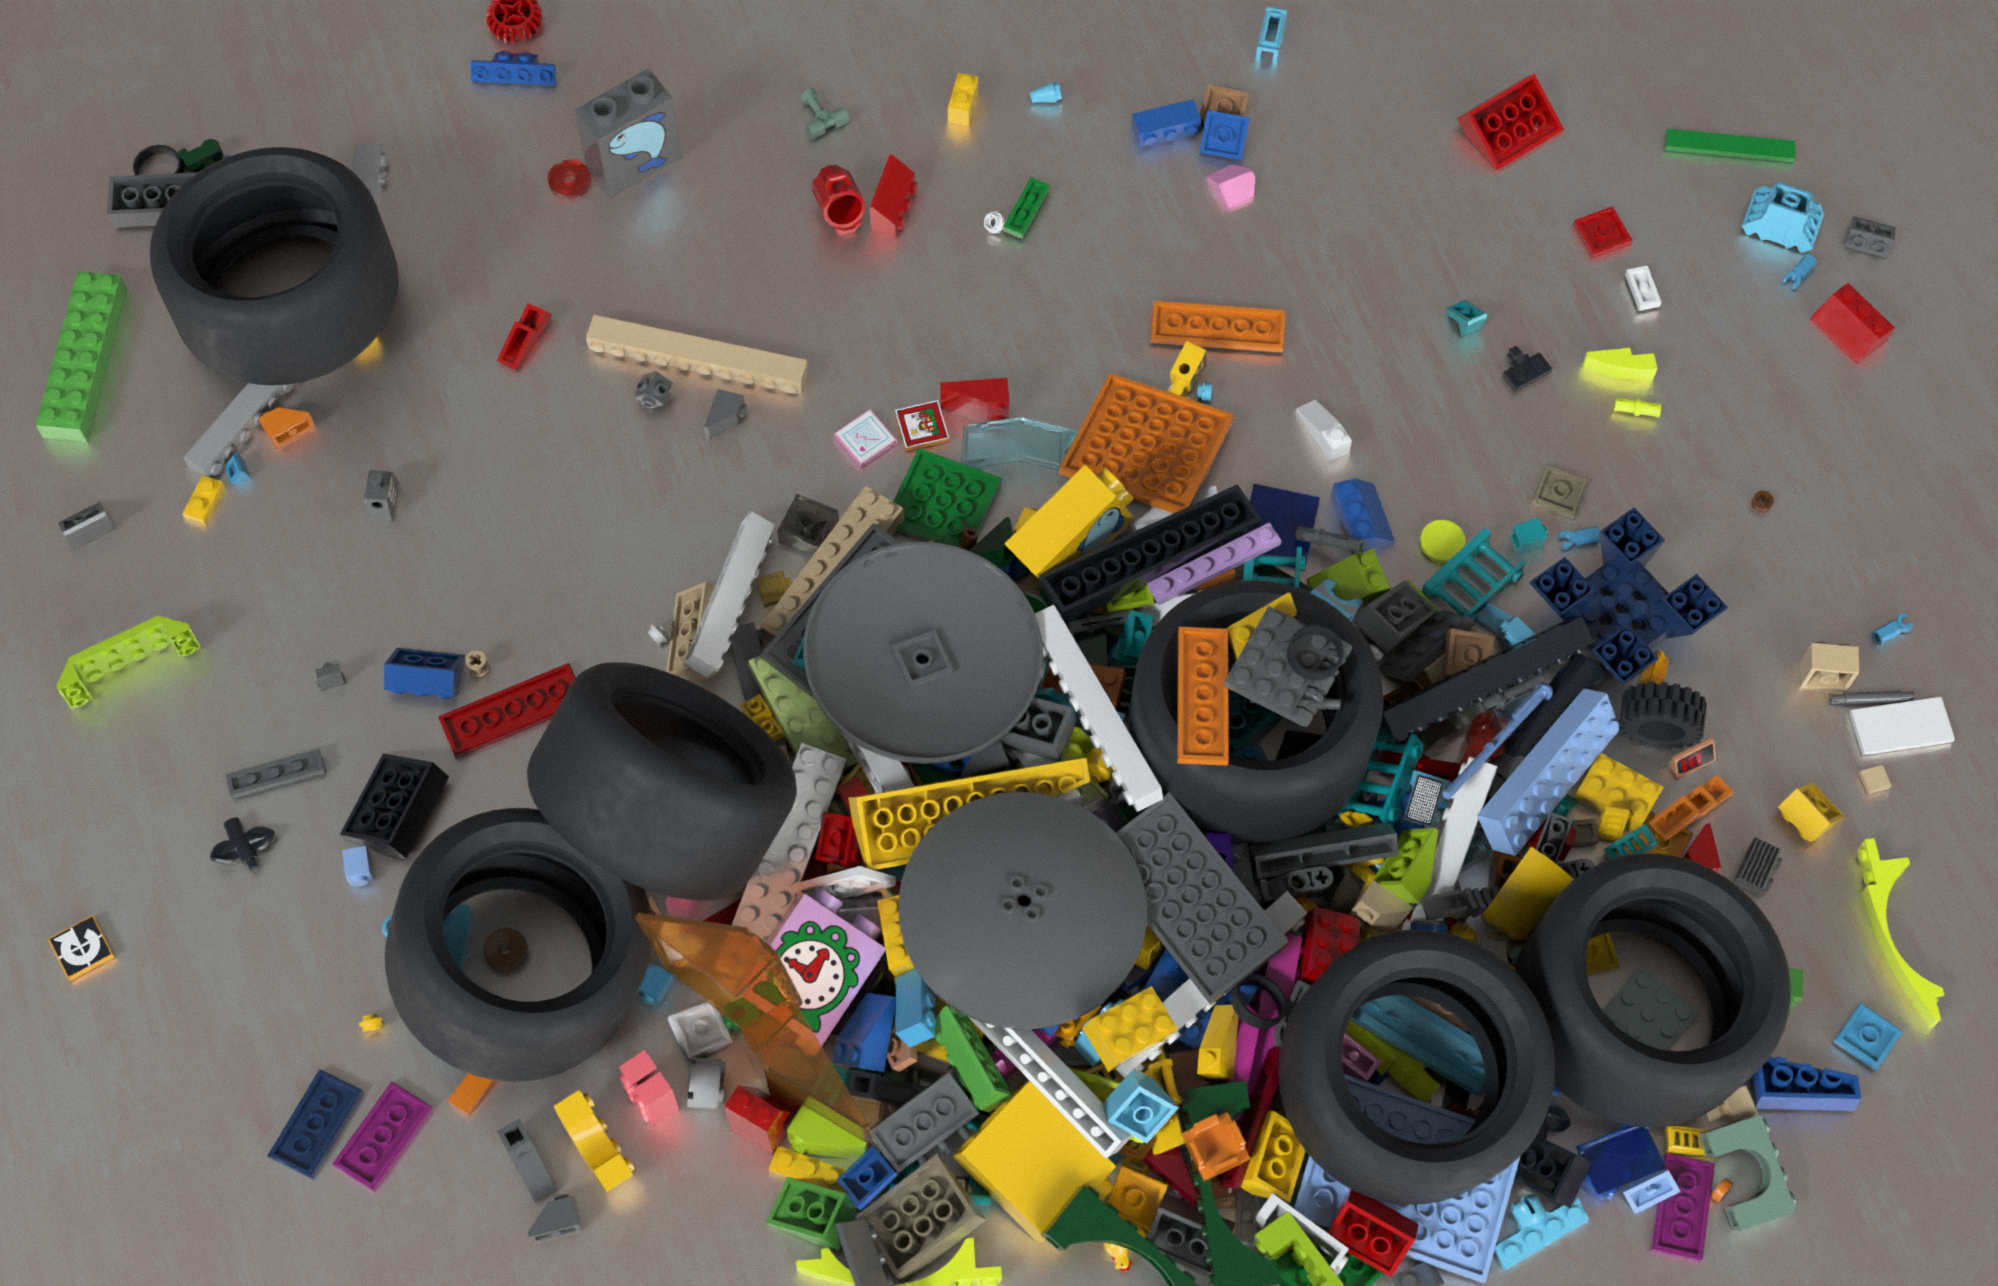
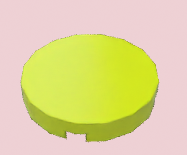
M1435 520L1427 524L1422 530L1419 543L1421 551L1431 561L1443 564L1447 563L1465 546L1466 539L1464 532L1455 523L1447 520Z

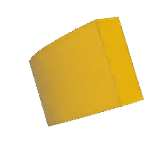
M760 694L739 705L742 712L757 723L775 742L784 737L782 729L772 716L770 708Z

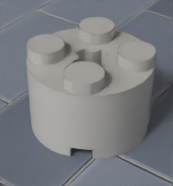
M691 1057L687 1107L705 1109L722 1107L724 1087L720 1086V1082L724 1083L726 1062H721V1059Z

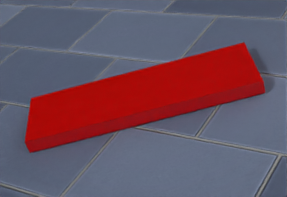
M564 664L438 716L455 758H460L551 720L571 683L576 678L570 664Z

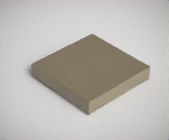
M1546 464L1531 505L1574 520L1589 479Z

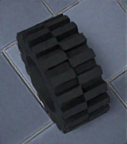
M1652 681L1648 682V685L1638 683L1636 687L1632 685L1623 692L1619 730L1623 732L1622 735L1624 737H1630L1631 741H1640V745L1644 746L1650 744L1652 748L1664 746L1665 749H1671V747L1675 746L1677 749H1681L1684 745L1691 747L1694 743L1698 744L1704 736L1706 699L1704 696H1700L1701 693L1698 691L1692 692V688L1687 686L1681 688V684L1676 683L1667 685L1668 682L1655 684Z

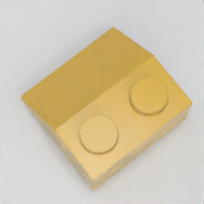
M1814 782L1797 788L1778 806L1782 811V817L1786 821L1792 822L1798 829V834L1810 843L1822 837L1845 818L1843 813Z

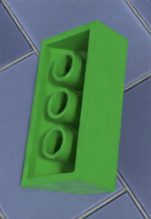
M945 1006L936 1018L935 1038L947 1050L948 1054H946L949 1063L956 1067L960 1073L958 1078L961 1084L968 1088L972 1094L970 1099L973 1105L978 1110L990 1112L1014 1095L969 1017L951 1006Z

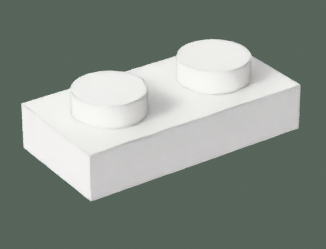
M1648 266L1626 270L1625 276L1638 310L1660 307L1661 299Z

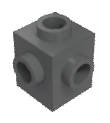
M657 371L644 374L637 384L634 398L649 409L663 406L669 399L668 394L673 382Z

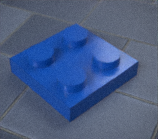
M1208 110L1199 154L1242 161L1250 118Z

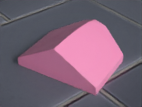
M1231 164L1207 176L1208 181L1228 210L1254 198L1255 175L1248 167Z

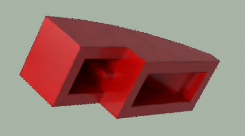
M527 302L519 322H514L497 362L518 370L537 344L552 314Z

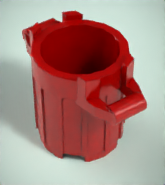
M828 165L821 168L815 180L814 178L812 180V192L826 222L835 228L840 237L855 233L856 229L861 226L860 220L865 213L866 204L850 171L838 165Z

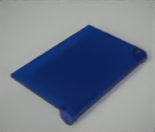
M1630 1125L1576 1146L1579 1156L1592 1162L1588 1175L1598 1195L1666 1169L1664 1161L1648 1131L1649 1127Z

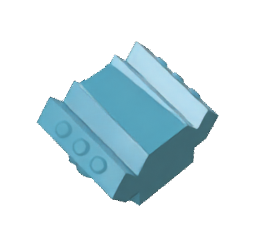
M1777 181L1772 187L1765 185L1754 189L1742 227L1747 236L1757 232L1761 241L1764 239L1784 245L1786 249L1797 246L1800 253H1804L1813 248L1824 211L1819 203L1814 202L1813 193Z

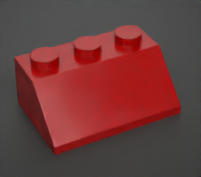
M891 154L888 157L870 205L871 231L896 237L898 230L903 229L905 222L904 214L910 210V198L912 194H916L918 182H915V172Z
M1849 283L1834 292L1810 318L1856 364L1886 343L1895 329Z
M1350 1189L1340 1204L1326 1233L1346 1246L1349 1254L1392 1277L1414 1243L1419 1224L1376 1199Z

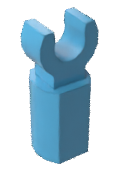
M1806 254L1792 271L1785 275L1783 283L1791 279L1795 282L1792 289H1797L1801 280L1817 265V259L1810 254Z
M1598 526L1578 529L1574 532L1565 530L1560 532L1558 537L1559 539L1566 538L1569 540V542H1565L1562 545V549L1567 550L1575 544L1580 546L1600 542V530Z
M1902 613L1895 621L1892 620L1872 631V638L1878 645H1881L1898 636L1901 632L1910 631L1914 623L1903 624L1902 620L1906 618L1907 614Z

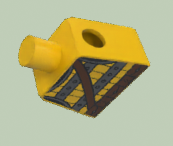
M1186 341L1170 372V383L1172 385L1168 390L1169 393L1181 396L1183 391L1190 393L1207 367L1206 350Z

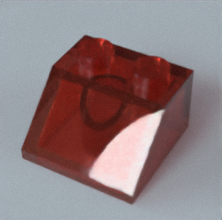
M1494 711L1491 713H1480L1471 721L1460 747L1459 768H1461L1463 762H1468L1469 757L1475 759L1484 746L1491 742L1502 730ZM1505 741L1488 759L1505 753Z

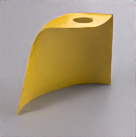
M1530 847L1514 872L1480 917L1482 921L1505 935L1509 940H1526L1529 933L1559 894L1574 879L1548 857ZM1509 933H1515L1516 936L1512 937Z

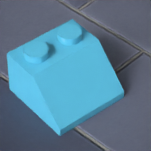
M1135 1068L1131 1070L1103 1102L1104 1111L1109 1123L1145 1143L1150 1141L1178 1109V1105L1153 1078Z

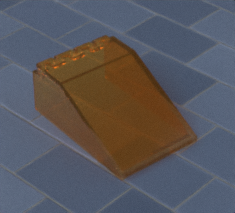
M638 913L635 916L637 923L651 942L652 948L664 968L762 1046H766L799 1012L797 1007L803 1004V1000L780 956L773 950L772 946L747 927Z
M789 1000L749 1023L750 1027H745L742 1030L749 1061L770 1096L797 1112L804 1105L866 1142L868 1149L872 1146L869 1124L794 1000Z

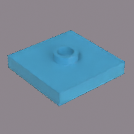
M1860 1002L1833 1042L1876 1071L1903 1031Z

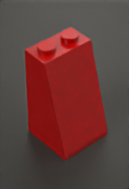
M740 1085L737 1086L724 1106L731 1131L772 1156L777 1146H780L786 1137L787 1129L798 1113L759 1088Z

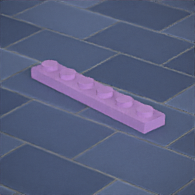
M1268 523L1147 583L1148 589L1158 605H1161L1281 545V539L1272 525Z

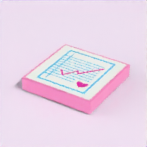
M871 409L834 433V437L861 468L897 444L896 438Z

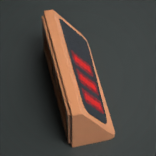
M1708 738L1672 756L1667 767L1675 779L1679 780L1716 760L1714 739Z

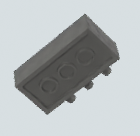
M950 1069L873 1125L868 1133L896 1172L899 1173L915 1160L921 1166L929 1159L925 1153L936 1145L944 1155L950 1153L952 1148L945 1138L956 1130L965 1141L968 1140L972 1133L965 1124L980 1113V1109L978 1110L973 1105L970 1093L961 1084L954 1071Z

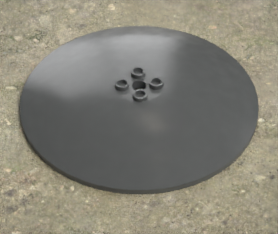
M907 542L874 550L854 560L840 570L819 594L810 612L804 634L803 655L807 680L815 700L826 717L840 732L861 747L875 754L908 763L927 764L958 760L980 752L1000 740L1020 721L1029 708L1040 681L1043 664V646L1039 624L1031 605L1019 587L1007 574L983 557L970 551L941 543ZM925 655L929 661L926 664H920L916 661V657Z
M1011 792L986 796L971 801L946 815L928 831L913 851L906 866L899 892L898 915L902 940L907 954L917 973L939 998L952 1008L977 1021L1003 1028L1028 1030L1052 1027L1075 1020L1094 1010L1116 992L1126 980L1140 954L1147 924V900L1143 880L1133 856L1119 836L1101 819L1081 806L1058 797L1031 792ZM1021 896H1027L1031 900V904L1026 907L1020 906L1017 899Z

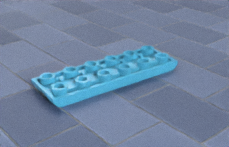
M1405 995L1380 997L1357 1008L1351 1021L1478 1098L1482 1097L1485 1091V1068L1479 1047L1471 1035Z

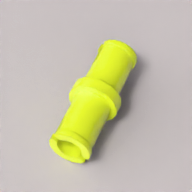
M1616 397L1614 411L1634 413V416L1641 414L1659 418L1662 403L1641 401L1642 399L1640 398L1631 400Z

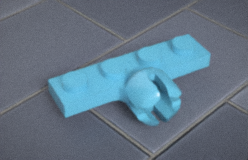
M1526 1195L1520 1198L1521 1202L1518 1203L1516 1200L1510 1208L1518 1223V1229L1496 1243L1494 1254L1502 1269L1506 1270L1590 1219L1578 1197L1575 1198L1571 1208L1561 1204L1547 1212L1538 1196Z

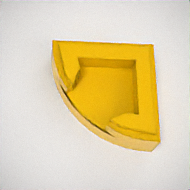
M1346 811L1339 814L1340 819L1348 829L1373 824V819L1365 813Z

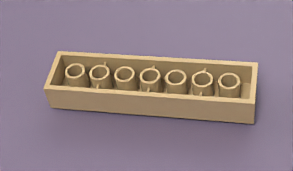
M865 485L761 624L760 628L763 638L770 642L773 641L873 522L890 536H893L897 526L904 521L903 508Z

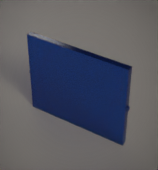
M1253 484L1250 503L1262 519L1260 527L1270 523L1281 539V545L1261 555L1296 557L1297 547H1302L1301 555L1306 556V567L1311 542L1296 540L1297 537L1295 535L1298 526L1314 529L1320 497L1293 492L1287 489L1283 490Z

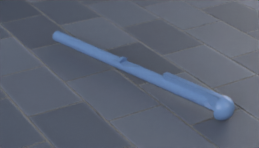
M1540 683L1536 686L1527 699L1511 714L1513 718L1491 742L1484 746L1478 756L1443 792L1444 798L1450 799L1543 699L1548 700L1552 697L1553 690L1550 685Z

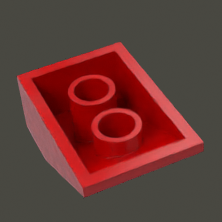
M995 378L940 382L941 409L987 425L1000 426L1004 423H1009L1010 400L1008 379Z

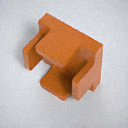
M1228 1112L1220 1116L1215 1114L1194 1124L1192 1129L1181 1134L1203 1181L1250 1160L1245 1148V1141Z

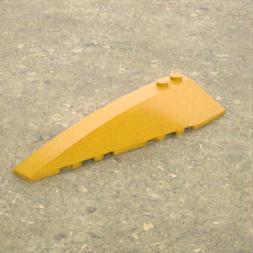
M1080 758L849 797L852 823L865 867L877 870L908 864L913 851L928 831L946 815L971 801L986 796L1011 792H1031L1056 797L1090 782L1087 758Z

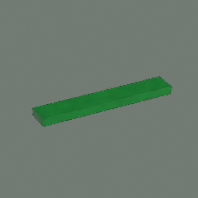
M1667 129L1665 132V151L1794 163L1795 141Z

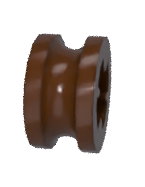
M1758 491L1754 495L1751 505L1755 511L1764 513L1770 510L1774 503V498L1767 491ZM1760 498H1763L1765 502L1767 501L1765 506L1758 502Z

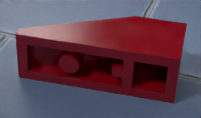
M1178 1146L1157 1155L1153 1154L1151 1147L1144 1159L1140 1161L1148 1166L1164 1182L1169 1183V1186L1193 1207H1196L1198 1194Z

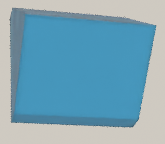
M234 453L225 465L231 485L251 479L245 461L237 453Z

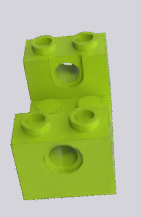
M1289 1211L1255 1235L1251 1245L1252 1251L1268 1260H1277L1289 1250H1292V1258L1299 1266H1304L1308 1272L1307 1277L1313 1286H1344Z

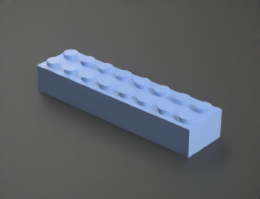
M1583 689L1477 816L1493 850L1516 856L1545 821L1549 812L1554 810L1615 734H1617L1619 723L1607 693Z

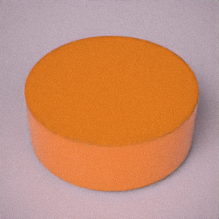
M1724 1178L1712 1193L1711 1198L1720 1203L1730 1192L1734 1183L1728 1178Z

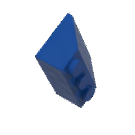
M1354 478L1333 484L1331 498L1345 536L1363 539L1364 548L1362 552L1395 544L1374 483Z
M396 648L384 663V690H389L395 694L408 692L414 693L416 696L436 695L441 699L454 697L459 690L465 655Z

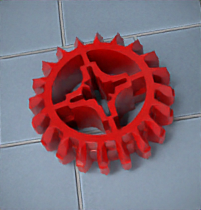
M491 0V6H487L485 16L487 27L493 36H496L499 41L504 39L506 44L509 41L516 44L518 40L524 43L525 38L531 40L532 34L537 35L538 29L541 28L543 15L537 0ZM527 12L530 14L528 18L525 17ZM500 17H503L502 22H499Z

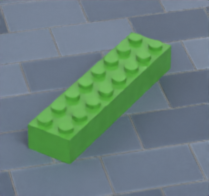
M77 271L36 421V427L43 438L88 442L127 293V287L121 275Z

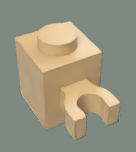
M1743 1086L1738 1088L1718 1107L1706 1114L1710 1122L1725 1117L1727 1123L1757 1115L1758 1112L1747 1087Z

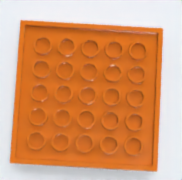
M1109 373L1059 467V474L1072 478L1086 465L1097 475L1106 467L1133 496V500L1176 513L1193 504L1234 420V414Z

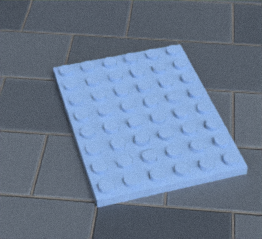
M1344 1074L1348 1088L1364 1114L1384 1131L1401 1139L1425 1144L1449 1142L1463 1137L1475 1121V1119ZM1309 1155L1293 1208L1315 1225L1328 1229L1350 1188L1328 1175ZM1520 1157L1507 1169L1490 1180L1458 1197L1442 1202L1405 1205L1377 1200L1419 1224L1416 1239L1405 1256L1485 1283Z

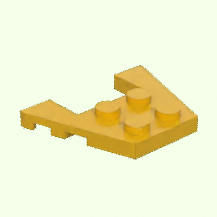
M1290 593L1281 596L1227 627L1228 639L1236 661L1268 606L1290 617L1296 616L1297 610Z

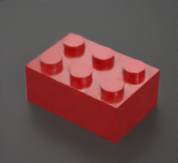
M1313 907L1303 924L1302 982L1312 985L1332 962L1359 944V917Z

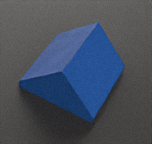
M872 1145L837 1181L856 1207L862 1210L900 1173H897L883 1154Z

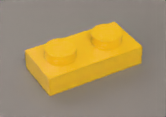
M202 475L182 513L184 517L205 524L225 487L224 483Z

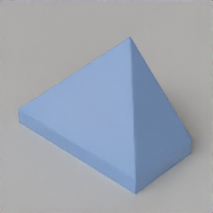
M1668 1169L1642 1171L1623 1190L1635 1214L1680 1192Z

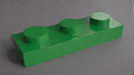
M1030 177L1003 226L1004 232L1021 239L1024 238L1050 190V184Z

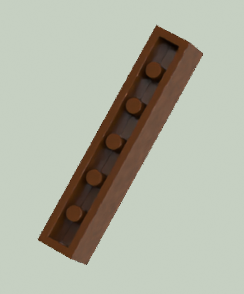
M1198 1049L1168 1056V1059L1173 1061V1067L1171 1068L1177 1093L1180 1097H1185L1186 1089L1210 1086L1209 1080H1204L1203 1076L1197 1074ZM1180 1104L1179 1114L1184 1133L1186 1132L1185 1122H1189L1188 1112H1183L1182 1104ZM1187 1148V1153L1193 1177V1172H1197V1168L1195 1162H1191L1189 1150ZM1223 1173L1211 1178V1189L1215 1204L1228 1202L1229 1194H1233L1232 1189H1225L1220 1186ZM1195 1188L1198 1198L1201 1197L1200 1188Z

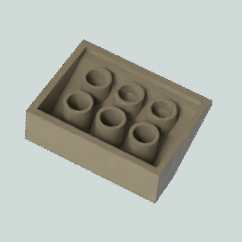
M938 1154L857 1215L860 1220L866 1219L868 1226L873 1225L877 1235V1240H874L878 1250H882L884 1259L895 1277L906 1282L986 1221L972 1197Z

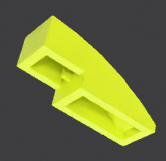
M1630 348L1586 352L1583 360V367L1603 375L1621 379L1653 380L1657 371L1654 353L1632 355Z

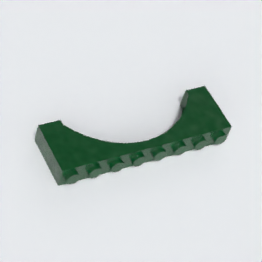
M1246 1081L1186 1089L1185 1097H1181L1183 1112H1188L1189 1122H1185L1186 1131L1192 1129L1194 1124L1215 1114L1220 1116L1228 1112L1233 1121L1242 1111H1249L1250 1107ZM1190 1154V1160H1191V1162H1194V1160H1193V1158H1192V1156H1191V1154ZM1197 1169V1172H1193L1195 1188L1199 1187L1201 1197L1197 1198L1198 1212L1204 1214L1205 1223H1201L1202 1238H1207L1209 1249L1204 1250L1206 1264L1212 1265L1213 1274L1208 1275L1210 1286H1279L1275 1259L1268 1260L1255 1253L1231 1232L1219 1214L1214 1202L1211 1178L1203 1181Z
M1090 1186L1078 1187L1041 1233V1236L1059 1252L1065 1251L1069 1245L1087 1242L1108 1243L1126 1248L1149 1262L1160 1274L1167 1286H1198L1195 1283L1196 1278L1186 1270L1182 1272L1176 1266L1177 1262L1174 1258L1166 1253L1163 1255L1156 1249L1158 1245L1152 1239L1141 1236L1137 1232L1139 1229L1134 1223L1129 1220L1124 1221L1118 1215L1119 1211L1112 1204H1105L1099 1199L1100 1194Z

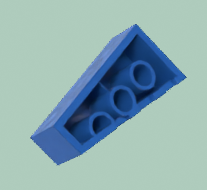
M1769 1057L1765 1064L1751 1077L1756 1109L1854 1111L1861 1101L1858 1076L1827 1068L1825 1070L1814 1068L1811 1064L1803 1062L1802 1064L1789 1062L1787 1058Z

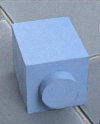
M366 846L342 850L345 877L350 885L362 886L367 884L368 881L374 880L371 854Z

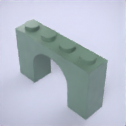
M1761 1114L1752 1115L1698 1134L1707 1158L1717 1157L1742 1149L1753 1154L1761 1165L1763 1178L1759 1190L1747 1199L1724 1206L1733 1231H1742L1796 1212L1794 1206L1796 1205L1795 1197L1788 1190L1786 1172L1779 1165L1777 1147L1770 1140L1768 1134L1770 1131L1766 1119L1762 1118Z

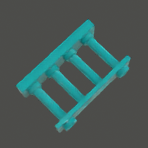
M1484 528L1423 584L1421 592L1428 599L1432 595H1438L1458 614L1471 617L1473 622H1475L1479 617L1478 614L1489 602L1491 603L1513 581L1517 583L1525 574L1523 569L1526 562L1522 560L1515 567L1490 546L1489 540L1492 533L1487 528ZM1478 552H1484L1508 574L1498 581L1474 560V556ZM1463 566L1469 567L1487 582L1492 589L1486 595L1481 594L1459 574V570ZM1448 580L1450 582L1454 581L1477 602L1470 610L1465 608L1444 589V584Z
M1297 547L1296 557L1259 555L1245 562L1243 581H1269L1299 588L1300 569L1305 570L1306 556L1301 555L1302 547ZM1259 564L1294 566L1295 579L1258 576V573H1253L1254 566Z
M1415 734L1410 735L1407 744L1396 742L1387 744L1386 741H1375L1363 779L1353 796L1336 813L1339 818V814L1346 811L1380 816V820L1383 823L1388 822L1393 828L1394 823L1399 818V810L1418 758L1423 753V745ZM1379 749L1404 753L1399 765L1373 761L1376 751ZM1374 770L1396 775L1392 786L1365 782L1368 772ZM1366 791L1388 795L1384 807L1357 803L1360 793Z

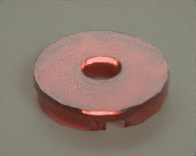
M563 160L562 163L558 165L556 163L548 172L547 180L551 192L562 199L581 197L591 185L589 170L582 162L577 160ZM568 176H573L575 178L571 182L564 181V179Z

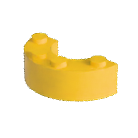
M578 1090L554 1105V1109L587 1165L604 1190L608 1192L633 1176L631 1171L634 1170V1167L627 1156L622 1158L618 1153L621 1149L614 1138L609 1140L604 1131L608 1128L601 1117L596 1118L591 1109L594 1103L588 1093L583 1095Z

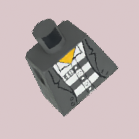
M369 471L364 500L370 520L393 522L399 489V481L393 472Z

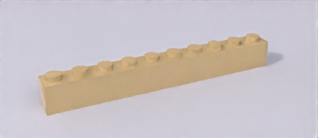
M593 315L586 335L588 348L596 352L604 351L619 357L627 356L638 361H651L661 366L670 365L680 370L698 371L703 375L712 374L727 380H740L745 384L754 383L762 385L768 389H782L788 393L796 392L802 394L808 375V361L805 359Z

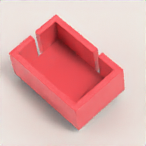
M645 1050L619 1066L622 1073L619 1078L625 1093L632 1103L636 1102L635 1104L639 1109L638 1112L646 1123L651 1121L655 1127L679 1110L672 1088L660 1071L654 1074L657 1067Z

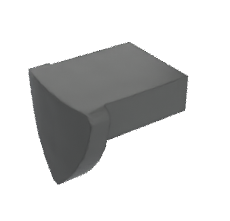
M326 662L322 668L315 669L319 690L333 688L346 683V678L341 672L339 664L333 665Z

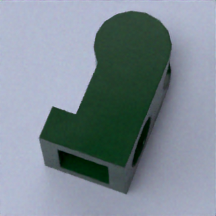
M207 139L201 146L189 152L186 148L178 151L180 159L189 173H198L211 164L222 160L224 157L220 144L215 139Z

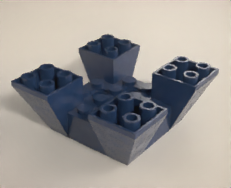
M1635 507L1599 532L1603 566L1588 577L1584 578L1566 557H1563L1529 583L1563 621L1583 616L1594 641L1587 645V647L1622 686L1658 661L1659 658L1652 649L1665 639L1693 635L1728 609V606L1698 574H1695L1671 593H1668L1652 576L1645 566L1665 542V539Z

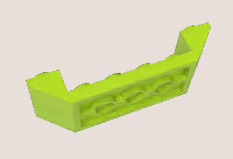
M157 615L70 656L56 687L71 709L80 707L93 699L86 683L97 681L103 675L111 671L120 670L124 665L132 661L141 660L147 654L162 650L171 643L180 657L194 653L201 645L189 624Z

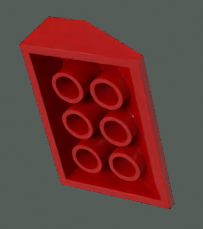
M1535 73L1517 81L1457 117L1466 137L1495 170L1502 168L1564 130Z

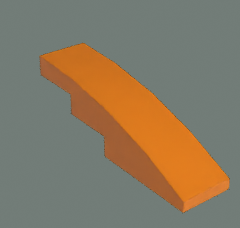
M1716 775L1703 786L1699 785L1687 796H1681L1648 822V826L1663 841H1666L1711 812L1732 796L1734 791Z

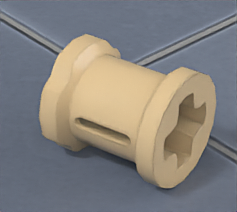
M474 650L467 654L465 662L469 668L470 675L474 678H484L487 676L489 664L485 654L479 650Z

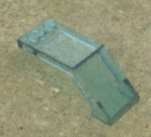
M1023 417L964 425L961 463L981 471L986 466L1016 462L1059 471V467L1072 445L1078 430Z

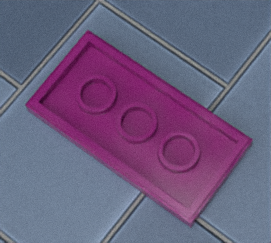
M391 1081L332 1165L375 1192L433 1110L432 1106Z
M1664 1153L1662 1169L1670 1171L1680 1192L1658 1202L1656 1205L1651 1252L1702 1262L1715 1163Z

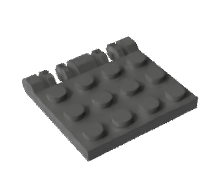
M1268 606L1224 681L1223 686L1303 727H1308L1313 719V715L1317 712V708L1310 702L1301 699L1305 697L1315 703H1321L1324 700L1323 695L1328 693L1334 682V677L1338 675L1339 671L1337 670L1334 675L1327 679L1318 681L1308 680L1296 674L1288 663L1287 649L1293 634L1308 625ZM1305 635L1298 638L1292 645V653L1295 660L1308 670L1325 671L1334 666L1329 662H1323L1324 659L1335 664L1338 662L1336 647L1325 637ZM1343 640L1341 642L1344 653L1340 666L1344 664L1345 658L1348 657L1352 650V646Z

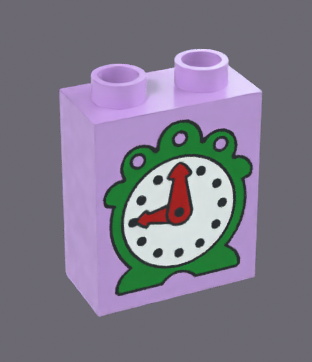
M817 887L811 897L801 891L798 892L733 990L820 1049L886 949L876 942L882 932L881 928L860 914L856 916L852 924H849L835 914L842 902L820 887Z

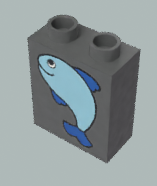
M649 68L574 110L586 168L609 199L682 158L673 98Z

